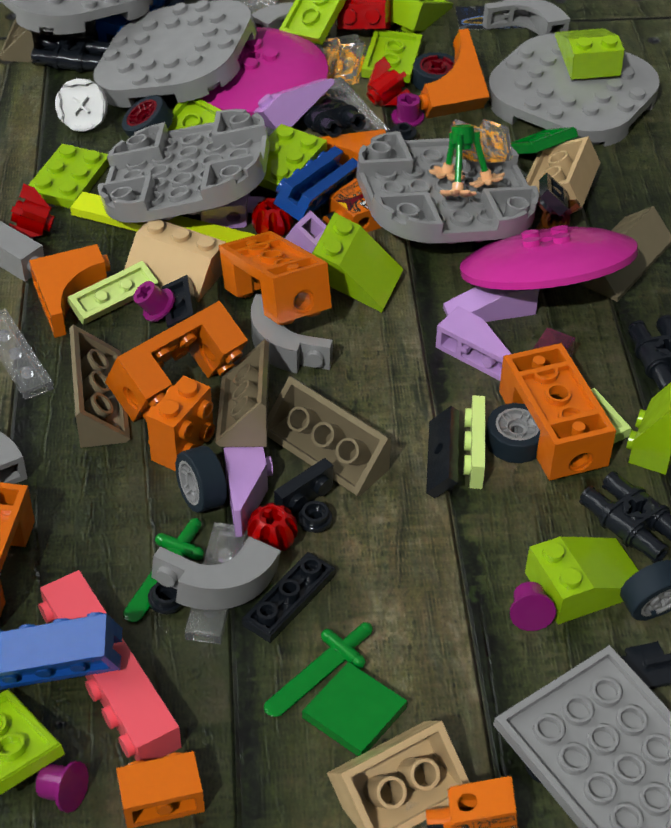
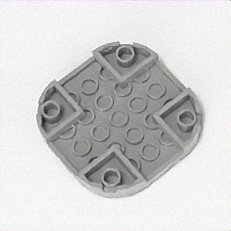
M0 0V4H4L16 14V22L19 26L38 33L42 29L46 32L62 35L85 32V22L116 14L122 15L128 21L139 18L149 12V5H153V0Z
M201 0L192 4L178 3L174 6L148 12L129 22L112 39L94 70L95 83L105 92L108 104L115 107H132L137 98L153 95L175 94L178 103L204 97L209 94L208 91L215 89L219 84L221 87L226 85L239 72L240 66L237 59L246 41L255 40L257 35L251 11L247 5L235 0Z
M555 33L544 34L522 43L492 71L489 77L488 92L490 97L488 101L492 104L491 110L499 118L512 125L518 119H522L545 129L574 127L577 130L578 137L571 140L589 136L593 145H599L603 142V146L606 147L620 142L627 137L632 123L646 109L651 111L654 108L659 88V76L648 62L633 54L624 52L621 76L571 80L555 38Z
M228 109L216 111L215 120L211 123L168 131L166 123L162 122L134 132V136L128 138L126 143L121 140L107 155L110 165L105 183L98 184V192L107 215L114 220L127 223H140L159 219L166 221L179 215H197L202 211L224 206L247 195L261 183L267 170L270 140L264 119L258 113L250 116L247 110Z
M395 131L371 138L370 145H362L359 150L356 178L373 219L388 232L407 240L422 243L454 244L457 242L499 240L515 236L526 231L532 225L539 199L537 187L528 185L517 165L518 153L505 141L507 157H500L502 159L500 162H488L485 160L487 168L491 170V173L496 175L505 172L502 181L492 182L490 186L485 184L480 188H475L469 184L476 181L478 177H481L480 171L482 170L479 161L468 160L465 155H462V175L465 176L461 180L464 183L463 190L477 192L475 196L466 198L460 195L457 197L442 196L440 190H451L452 182H455V180L450 181L446 177L438 179L436 175L429 173V170L434 169V166L443 167V163L446 162L449 138L404 140L400 131ZM480 132V139L487 138L484 136L485 133ZM495 140L487 144L486 146L481 145V147L485 148L488 152L498 155L497 153H495V151L492 150L493 147L491 146L493 145ZM473 147L472 149H468L471 152L475 153L473 154V158H478L477 152L473 150ZM454 149V155H453V161H452V163L454 164V169H453V170H455V164H456V150H455V149ZM484 154V157H490V154Z

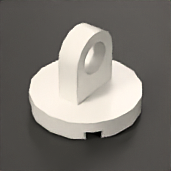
M77 78L67 81L56 95L55 109L58 118L74 131L84 132L95 129L103 122L107 114L108 102L105 92L98 84L89 79Z

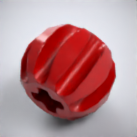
M276 198L263 199L253 209L252 224L258 234L272 231L283 237V235L290 231L293 217L273 204Z
M268 503L263 507L259 506L251 513L247 523L248 537L250 536L283 551L293 545L298 533L297 521L292 515L291 510L284 505L279 506L275 503Z

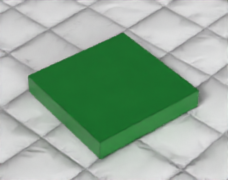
M574 127L545 129L508 144L518 154L537 153L576 138L578 134Z
M348 662L302 710V718L353 754L359 756L369 751L405 711L407 700Z

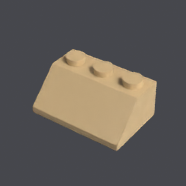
M589 136L566 141L539 151L526 178L528 185L536 186L539 192V180L548 173L567 190L568 200H578L580 208L574 212L582 209L600 165V160Z
M160 219L148 221L136 232L124 269L143 261L159 282L158 287L162 289V286L188 275L193 282L195 300L199 302L223 274L219 245L226 242Z
M424 721L327 772L343 810L357 828H412L426 820V809L449 807L448 789L450 787L470 783L442 721Z

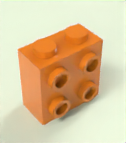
M183 375L175 385L168 388L165 396L149 409L146 415L151 461L176 471L175 462L179 453L202 446L204 442H208L212 438L215 425L213 424V402L210 386Z

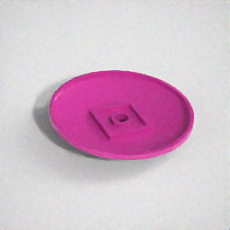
M256 27L257 35L255 40L246 41L237 59L240 70L236 76L223 87L219 84L215 89L208 91L209 94L200 99L221 110L244 109L252 116L253 112L259 107V100L265 95H271L312 81L328 78V63L323 52L311 41L283 30Z
M561 225L547 229H532L523 231L515 236L499 239L471 253L461 262L460 272L461 277L466 282L490 289L530 290L559 287L600 278L628 266L638 256V245L630 236L601 228Z

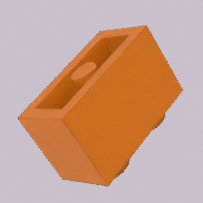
M194 751L187 753L175 752L168 754L164 758L145 762L133 761L126 766L116 768L127 828H136L205 812L203 790Z

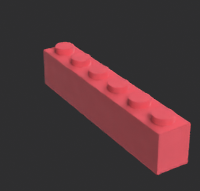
M80 570L40 587L43 602L38 604V607L47 624L58 618L77 619L86 617L89 613L93 612L106 613ZM122 638V642L113 644V649L121 655V670L86 675L87 681H85V686L91 699L94 702L100 700L104 708L101 711L108 727L111 730L116 728L121 736L118 737V740L127 758L133 756L136 761L144 762L159 759L182 748L180 729Z

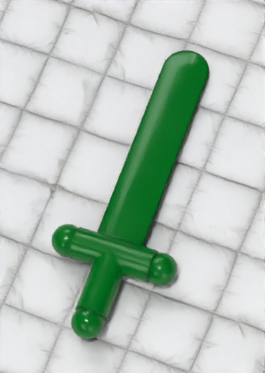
M192 518L178 538L165 533H159L155 537V542L158 546H162L182 557L186 556L196 561L204 557V550L201 547L190 544L202 526L198 518ZM152 571L124 609L123 617L129 622L139 621L149 609L148 593L158 582L151 578Z
M363 622L344 639L333 630L324 629L321 633V639L329 648L265 702V713L272 717L282 715L345 660L362 669L366 664V659L355 648L372 634V625L368 622Z

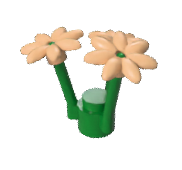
M474 125L451 126L446 162L443 163V167L434 166V169L429 170V173L436 175L438 179L446 177L450 181L455 180V182H452L451 190H440L442 196L457 197L460 195L466 198L477 194L474 191L463 190L464 183L461 182L465 178L462 175V150L472 149V143L475 145L482 171H480L481 177L469 183L475 188H480L485 184L490 186L492 182L502 181L505 172L495 175V173H491V170L487 168L480 143V132H474ZM454 149L456 150L455 170H453V169H454V164L452 163V161H453V155H454Z

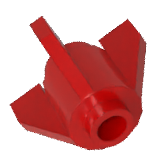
M385 57L374 65L367 85V97L374 105L378 104L382 107L397 106L398 96L410 93L407 88L402 91V88L405 86L403 78L407 74L404 71L399 74L394 69L390 72L387 71L391 68V65Z
M23 184L19 197L25 199V201L17 200L15 207H12L11 221L17 224L16 226L9 224V226L29 238L42 236L45 230L50 232L55 216L51 215V207L34 187Z

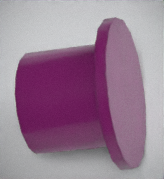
M412 93L399 95L397 98V109L391 114L392 121L395 124L409 123L413 127L422 124L424 113L420 110V98Z
M152 281L142 283L133 296L135 303L143 309V316L150 322H155L165 317L175 301V295L170 289H160Z
M525 582L516 587L513 595L514 602L510 607L512 623L525 631H537L550 625L556 617V607L553 600L545 594L544 588L536 582Z
M80 761L70 762L67 766L50 763L38 773L35 786L36 793L41 798L55 801L60 811L65 813L74 812L82 803L88 789V769Z

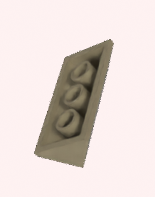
M15 18L0 52V60L32 63V49H39V36L41 34L48 35V32L41 29V32L38 33L25 29L17 24Z
M654 206L624 217L611 230L630 236L637 242V258L628 266L614 273L578 284L616 302L622 298L671 245V233Z
M73 324L69 328L75 416L80 447L126 443L130 440L128 414L105 383L116 358L122 355L121 351Z
M265 339L221 379L215 441L220 447H267L270 368L269 342Z
M288 377L268 415L267 437L311 466L326 458L334 465L333 480L355 495L360 496L389 471L391 438L294 377Z

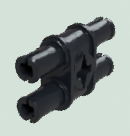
M41 34L38 40L39 49L33 48L31 52L32 64L53 66L56 70H76L78 73L85 70H95L111 42L93 40L90 36L83 38L69 36V34L61 36Z
M331 98L324 99L320 105L312 106L300 118L309 129L315 130L321 135L328 134L331 137L339 136L344 129L352 127L354 130H361L366 125V121L363 120L365 116L359 113L355 106L347 104L345 101Z
M670 315L662 316L656 322V328L661 336L652 337L644 321L641 320L632 322L628 327V334L635 344V355L642 361L645 367V374L649 378L654 379L660 391L671 382Z
M616 471L610 472L604 478L602 488L619 501L611 502L593 486L583 491L579 503L599 518L600 525L604 529L608 528L622 539L626 547H635L653 563L662 561L665 558L669 547L666 544L664 545L650 532L658 531L671 541V515L668 506L658 503L646 493L643 487L633 486L618 475Z

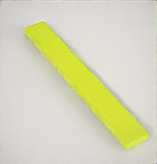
M82 192L70 207L71 215L136 232L146 223H127L112 219L107 215L100 196L87 192ZM180 215L166 220V222L211 236L226 243L256 235Z

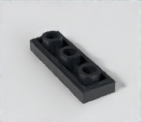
M452 406L429 421L426 493L433 498L440 496L445 491H451L459 481V411Z
M307 552L242 618V625L271 643L335 577V568Z

